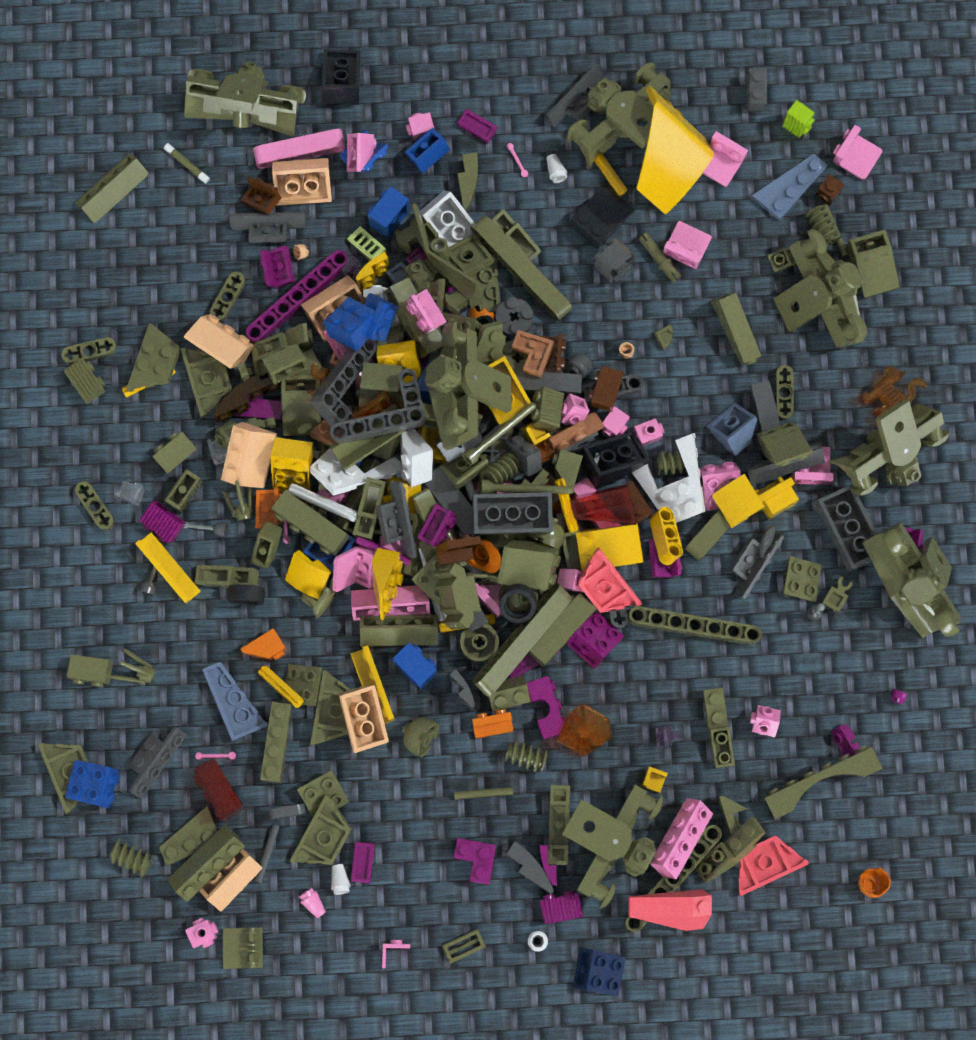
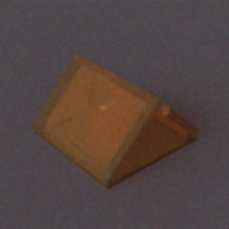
M380 390L356 408L352 415L357 419L379 414L392 404H395L398 409H401V407L393 397L388 395L387 391Z

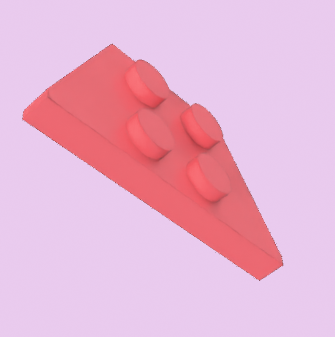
M598 547L577 581L583 592L600 613L608 612L612 609H624V606L642 605L638 596L600 547Z
M777 836L756 844L757 847L739 861V896L800 869L809 863Z

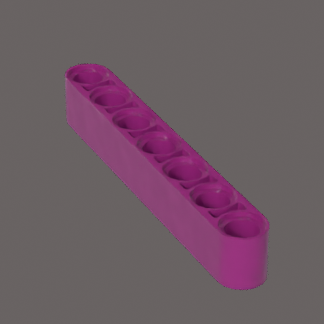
M343 250L334 251L251 323L246 330L250 343L253 344L271 336L302 309L301 304L319 294L342 274L349 266L346 252ZM338 258L345 259V261L342 264H337L335 262ZM324 270L331 271L328 276L321 275ZM310 282L317 284L314 288H308L307 285ZM297 294L303 296L299 301L293 299ZM281 307L289 308L285 313L279 312ZM268 319L275 320L272 325L265 324ZM259 331L260 335L258 337H251L252 332Z

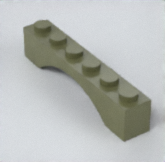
M865 745L857 749V754L852 757L849 754L838 758L839 763L832 765L830 762L821 766L822 771L816 774L811 771L802 775L804 779L796 782L794 779L786 783V788L780 791L778 788L767 792L768 797H765V800L774 818L777 819L794 811L797 802L804 792L822 779L841 774L866 777L883 769L873 748H868Z

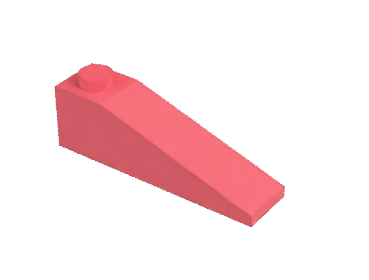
M703 889L628 896L629 917L684 931L704 929L712 915V895Z

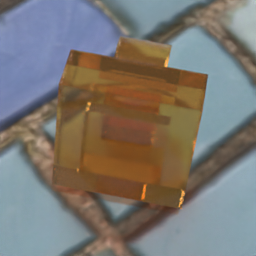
M546 439L535 445V447L541 450L542 463L554 456V451Z

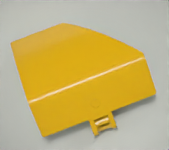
M649 85L646 91L653 105V112L636 189L664 214H667L698 180L712 160L714 152L706 138L682 116L681 112L674 108L668 100L663 99Z

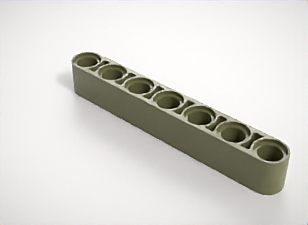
M483 215L470 227L471 231L556 321H560L573 309L570 302L488 216Z
M559 583L553 585L537 603L532 618L518 625L473 679V684L486 697L491 696L501 686L571 602L572 596Z
M641 606L633 607L628 614V620L634 626L746 645L756 644L762 636L760 628L754 625ZM640 612L642 619L639 621L634 620L632 613ZM659 615L661 623H653L651 616ZM672 618L679 619L680 626H672L670 620ZM696 621L699 624V629L692 630L690 622ZM709 625H716L718 627V633H711L709 631ZM728 628H735L738 633L737 636H730ZM754 631L757 638L755 640L749 639L747 632Z
M710 825L704 829L697 842L703 845L704 852L699 855L693 849L688 858L691 861V867L689 869L682 868L676 884H671L667 877H661L646 895L655 894L657 888H662L665 893L674 892L720 840L722 836L721 829L716 825ZM709 829H714L717 833V837L714 840L707 837ZM627 916L624 925L628 931L638 932L648 921L638 919L639 926L636 929H632L628 924L632 917Z

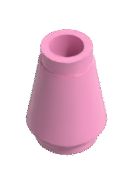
M312 887L299 896L301 899L300 903L316 918H319L326 912L317 891H314Z

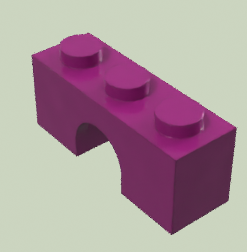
M547 676L527 682L531 703L541 701L549 707L548 716L537 721L542 739L547 740L565 734V729L568 728L565 717L561 718L559 710H562L559 698L555 699L553 693L556 691L554 681L549 680Z

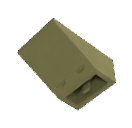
M886 230L849 240L846 248L851 263L856 265L863 280L860 287L863 298L900 288L892 247Z
M294 375L281 381L283 436H311L310 432L321 423V415L312 405V397L321 386L320 375Z
M793 421L757 433L763 455L776 466H786L795 459H806L809 454L813 453L798 425Z

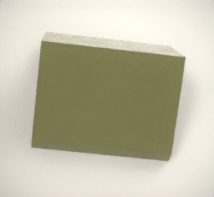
M364 362L360 388L399 392L401 389L399 374L403 370L402 366Z
M480 454L478 461L471 466L464 460L463 456H460L449 463L448 461L444 462L439 467L454 487L459 490L479 475L480 471L488 466L489 461Z

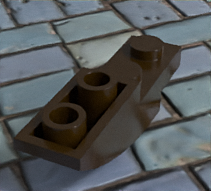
M258 374L245 380L234 388L217 406L213 413L216 423L226 422L237 413L240 415L247 412L251 408L249 400H257L264 393L277 391L280 389L281 381L280 383L273 384L270 377L260 380Z

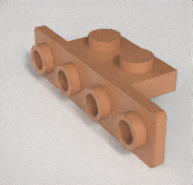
M596 412L587 415L584 421L582 420L573 426L569 425L537 443L535 447L541 450L542 461L553 456L554 453L557 454L560 449L564 450L603 429L604 424Z

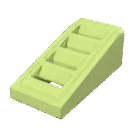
M361 226L347 238L368 261H371L383 252L387 253L386 248ZM361 233L363 236L356 242L354 239ZM366 238L367 241L360 246L359 244ZM372 243L373 245L366 251L365 248ZM377 248L378 250L371 255L370 252Z

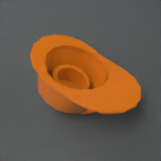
M481 539V544L472 547L474 559L466 561L470 566L489 573L497 572L500 569V553L490 541Z

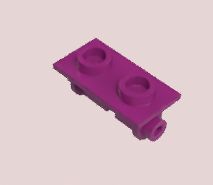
M845 723L830 731L833 740L842 752V756L849 754L852 757L857 754L856 750L861 747L858 742L854 744L850 742L855 739L850 726L847 727Z

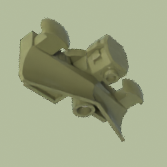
M254 62L242 64L235 74L226 75L223 82L215 81L213 73L207 70L191 69L188 72L185 92V118L233 120V125L238 128H246L250 122L295 137L299 103L303 104L306 99V93L303 88L283 85L279 91L266 89L268 82L264 80L265 75L261 67H257Z
M655 63L645 64L636 73L635 84L641 83L644 86L637 93L634 91L621 92V86L607 78L601 79L590 89L588 107L602 115L607 114V118L603 120V123L594 127V130L591 132L586 129L588 125L587 120L577 121L570 127L566 137L568 142L573 140L580 146V150L587 161V169L590 168L599 152H606L616 143L618 137H629L641 149L647 145L653 105L648 97L646 88L650 85L663 99L670 100V79L663 73L657 75L654 72ZM641 121H645L648 123L644 127H640L638 125V123Z
M414 203L412 205L415 213L414 219L409 227L400 232L396 230L395 238L399 247L408 254L412 253L410 246L419 242L427 260L419 259L407 265L404 269L405 279L409 278L416 289L444 278L445 287H454V290H456L451 295L447 293L444 295L445 305L451 314L461 315L460 310L464 307L469 306L472 309L482 303L479 283L471 278V276L493 264L494 258L474 233L448 248L447 241L439 238L433 226L429 222L424 223L419 207ZM466 255H472V256H473V257H472L471 259H469V260L464 259V256H466Z
M814 229L808 230L807 233L810 238L797 241L789 247L804 279L775 297V304L789 332L795 331L821 314L837 348L865 341L864 338L867 336V327L860 317L856 296L857 289L863 283L857 267L850 262L842 260L835 262L826 252L827 245L822 234ZM795 302H798L799 304L798 311H796L794 308Z
M451 321L443 328L442 340L444 346L442 347L441 354L427 366L425 382L430 387L429 393L443 449L445 450L455 448L478 436V401L505 413L511 411V376L477 361V332L468 328L462 331L457 329V321Z
M904 399L875 418L878 430H872L868 434V445L863 443L852 450L850 455L830 460L829 464L839 466L851 478L853 488L850 490L855 495H866L876 488L878 480L870 477L869 474L879 469V466L882 467V465L885 467L888 483L907 487L913 482L918 481L921 477L916 457L921 447V438H925L922 440L924 445L935 447L945 442L949 436L947 430L941 429V425L944 424L942 412L919 403L913 404L911 407L910 401Z
M899 522L863 541V545L890 598L922 638L938 630L945 637L954 636L959 632L956 624L960 623L961 616L944 591V588L947 587L952 567L933 536L925 540L922 552L920 553L902 522Z
M634 785L616 818L582 799L579 802L562 835L596 854L576 891L602 902L599 909L605 908L615 894L616 887L614 882L610 888L600 882L619 858L623 859L626 872L634 877L643 874L649 866L656 852L654 841L647 837L631 840V833L640 810L649 814L647 821L653 820L659 814L664 801L662 795L656 800L647 795L646 790ZM587 821H591L595 825V829L591 833L586 832L583 828L584 823Z

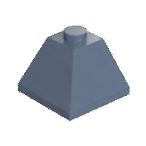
M734 403L706 427L726 450L736 456L750 445L757 418Z

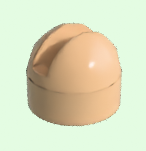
M298 244L293 247L295 259L300 260L308 256L309 250L306 245Z
M629 342L622 343L619 347L620 356L624 359L631 358L634 354V346Z

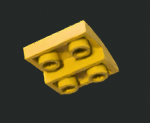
M385 252L369 261L356 276V283L360 291L370 289L372 285L376 284L375 276L380 277L389 270V261Z
M745 474L712 495L731 528L765 508Z
M298 550L293 554L285 580L302 593L319 599L324 592V587L327 584L331 571L321 561L316 560L312 562Z

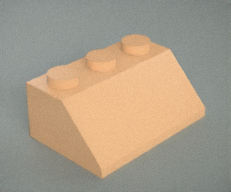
M328 158L272 162L273 184L278 188V193L282 197L276 206L332 202Z
M349 275L301 304L309 321L324 342L327 339L322 333L326 330L323 321L348 297L362 304L365 303L361 291Z
M214 315L201 316L185 334L184 338L230 369L237 367V364L244 363L254 347L250 343V339L235 333L231 326L221 324Z
M244 422L233 425L221 480L234 485L235 481L238 480L240 486L264 488L271 461L270 454L277 433Z
M364 685L339 695L353 753L389 742L375 685Z
M242 849L199 891L219 911H222L258 874L262 867L246 850Z

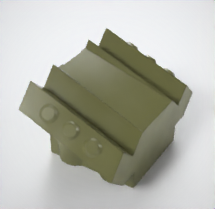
M456 563L439 565L433 575L440 579L435 587L440 595L442 606L440 611L447 615L443 624L451 629L469 628L474 620L473 613L481 611L473 572L465 573V569Z

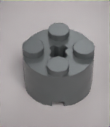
M613 238L604 251L600 250L594 256L596 259L594 267L610 283H613V279L618 281L631 269L629 265L632 261L636 262L637 255L622 240Z
M511 297L503 301L496 310L495 321H500L503 324L505 339L514 340L518 330L530 333L532 329L533 311L524 300ZM515 317H516L517 320H514V321L512 322V321H511V318H515Z

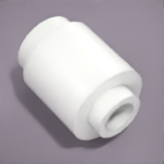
M535 931L529 935L527 942L532 950L542 951L546 948L548 939L543 932ZM536 937L541 939L539 945H535L533 942Z

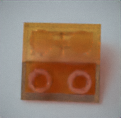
M581 704L568 714L557 737V742L585 757L613 737L610 719L585 704Z

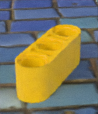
M661 507L650 517V526L659 560L664 565H671L682 556L683 549L672 510L668 507Z

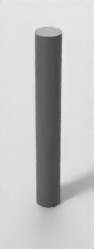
M272 824L260 862L262 869L256 875L255 882L262 883L280 828L278 825Z

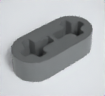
M624 606V609H612L609 611L610 622L613 627L622 629L627 625L628 614L626 606ZM616 612H620V617L625 620L622 621L621 625H618V622H614V619L617 618Z
M305 804L268 810L269 820L306 814Z

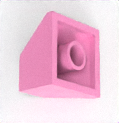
M347 134V172H361L376 149L374 134Z

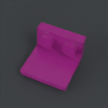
M595 611L574 632L566 644L590 666L596 669L608 653L623 639L624 635Z

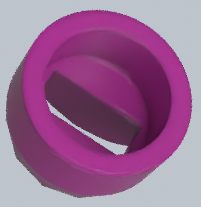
M893 689L891 693L892 701L894 703L897 702V704L904 703L908 696V693Z

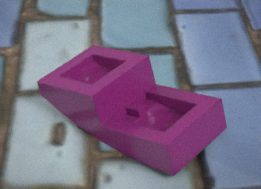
M540 845V858L544 872L551 885L556 886V865H548V845Z

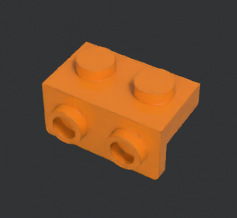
M274 488V490H256V529H261L265 522H270L277 526L283 524V522L273 516L275 513L271 509L282 495L279 488Z
M506 709L494 711L495 715L487 716V713L475 715L476 719H472L475 738L513 732L511 712L507 713Z

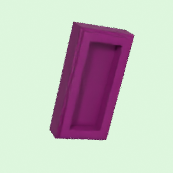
M467 108L457 122L458 127L487 144L498 129L496 125Z
M355 842L351 882L370 884L375 844Z

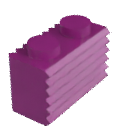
M157 500L149 504L139 519L143 523V528L150 532L154 531L158 535L157 538L164 543L174 542L187 524Z
M573 890L562 892V897L557 898L554 897V894L542 896L543 900L539 901L543 925L583 917L579 894H574Z

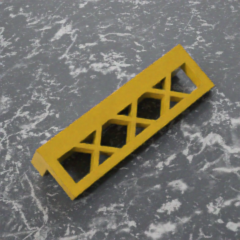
M152 533L135 543L186 604L201 592Z
M368 645L364 646L362 650L351 653L361 685H375L384 724L393 722L395 719Z

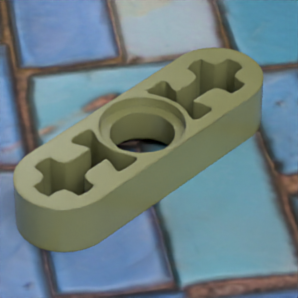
M233 272L228 276L210 309V314L216 316L214 312H218L221 309L219 302L224 305L222 308L223 315L217 317L220 323L227 319L245 286V278L240 272ZM239 277L241 283H236L234 287L236 292H234V290H232V287L234 285L233 279H237ZM225 293L233 295V299L229 302L223 301L222 297Z
M106 337L65 347L61 356L65 363L72 365L81 359L78 349H80L84 361L87 362L114 355L117 351V345L112 338ZM106 343L113 345L109 351L103 348L106 347ZM98 344L100 348H103L100 349L101 353H99L98 348L96 347V345ZM93 347V355L86 356L84 354L85 348ZM70 351H72L73 354H77L73 356L72 360L66 357L69 355Z
M787 365L780 366L775 373V404L778 417L783 421L790 419L794 412L793 370ZM785 370L786 374H789L786 377V383L779 385V383L783 382V376L780 374ZM786 388L789 390L790 395L786 398L781 397L779 390ZM783 402H787L786 410L789 411L786 416L783 415V412H780L783 408Z
M85 481L78 483L75 487V493L101 530H111L114 527L115 520L94 488ZM82 487H89L87 492L91 496V498L87 499L85 494L81 493ZM93 501L100 503V508L97 511L90 510V504ZM102 513L106 519L110 518V520H108L109 525H101L103 521L100 518L99 514Z

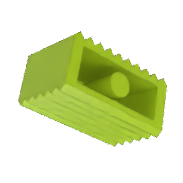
M796 100L787 111L782 127H785L786 130L788 129L797 138H800L803 134L806 136L815 121L813 119L815 112Z

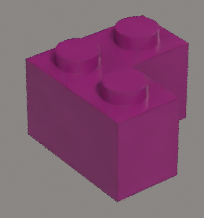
M457 838L454 859L473 862L470 882L490 884L496 845Z

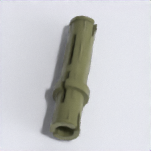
M648 232L644 233L645 239L641 235L638 241L641 242L659 265L660 271H663L671 283H674L676 281L674 276L679 279L681 274L671 264V259H667Z

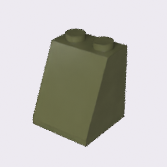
M514 538L504 546L497 583L503 585L519 583L533 589L548 590L552 585H555L557 579L555 569L560 563L559 549Z

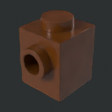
M829 174L818 188L815 196L831 206L841 193L844 184Z

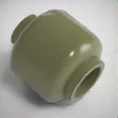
M227 421L216 429L215 440L219 446L228 449L233 425L238 423Z

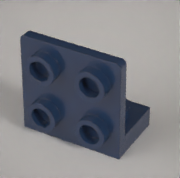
M580 948L573 987L618 996L625 957Z

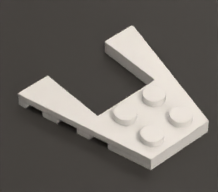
M695 433L675 440L689 477L657 489L648 464L632 472L658 510L661 507H668L672 510L676 523L705 512L703 490L700 483L701 474L697 460L698 452L695 445Z
M331 448L310 466V473L333 496L357 489V486L366 483L367 477L387 480L392 478L393 475L401 473L402 470L401 462L396 457L385 461L366 473L361 471L356 465L345 470Z

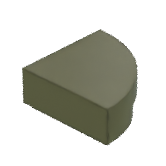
M671 324L654 333L663 350L672 341L673 328Z

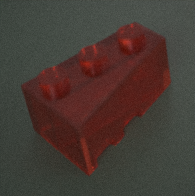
M629 484L574 496L570 500L575 519L628 523L632 525L637 523Z
M212 758L193 770L195 773L193 778L198 786L202 785L205 791L203 795L208 803H212L215 808L213 812L218 820L221 819L226 822L246 810L216 759Z

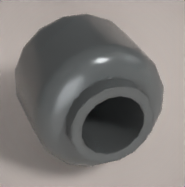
M576 353L565 364L566 373L582 375V380L590 374L593 368L590 358L582 353Z

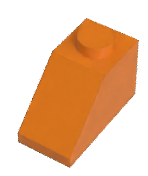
M273 628L242 647L241 651L244 655L266 660L275 659L276 661L285 655L284 652L287 649Z

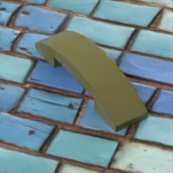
M550 785L548 864L568 865V838L563 836L562 833L569 822L570 785Z

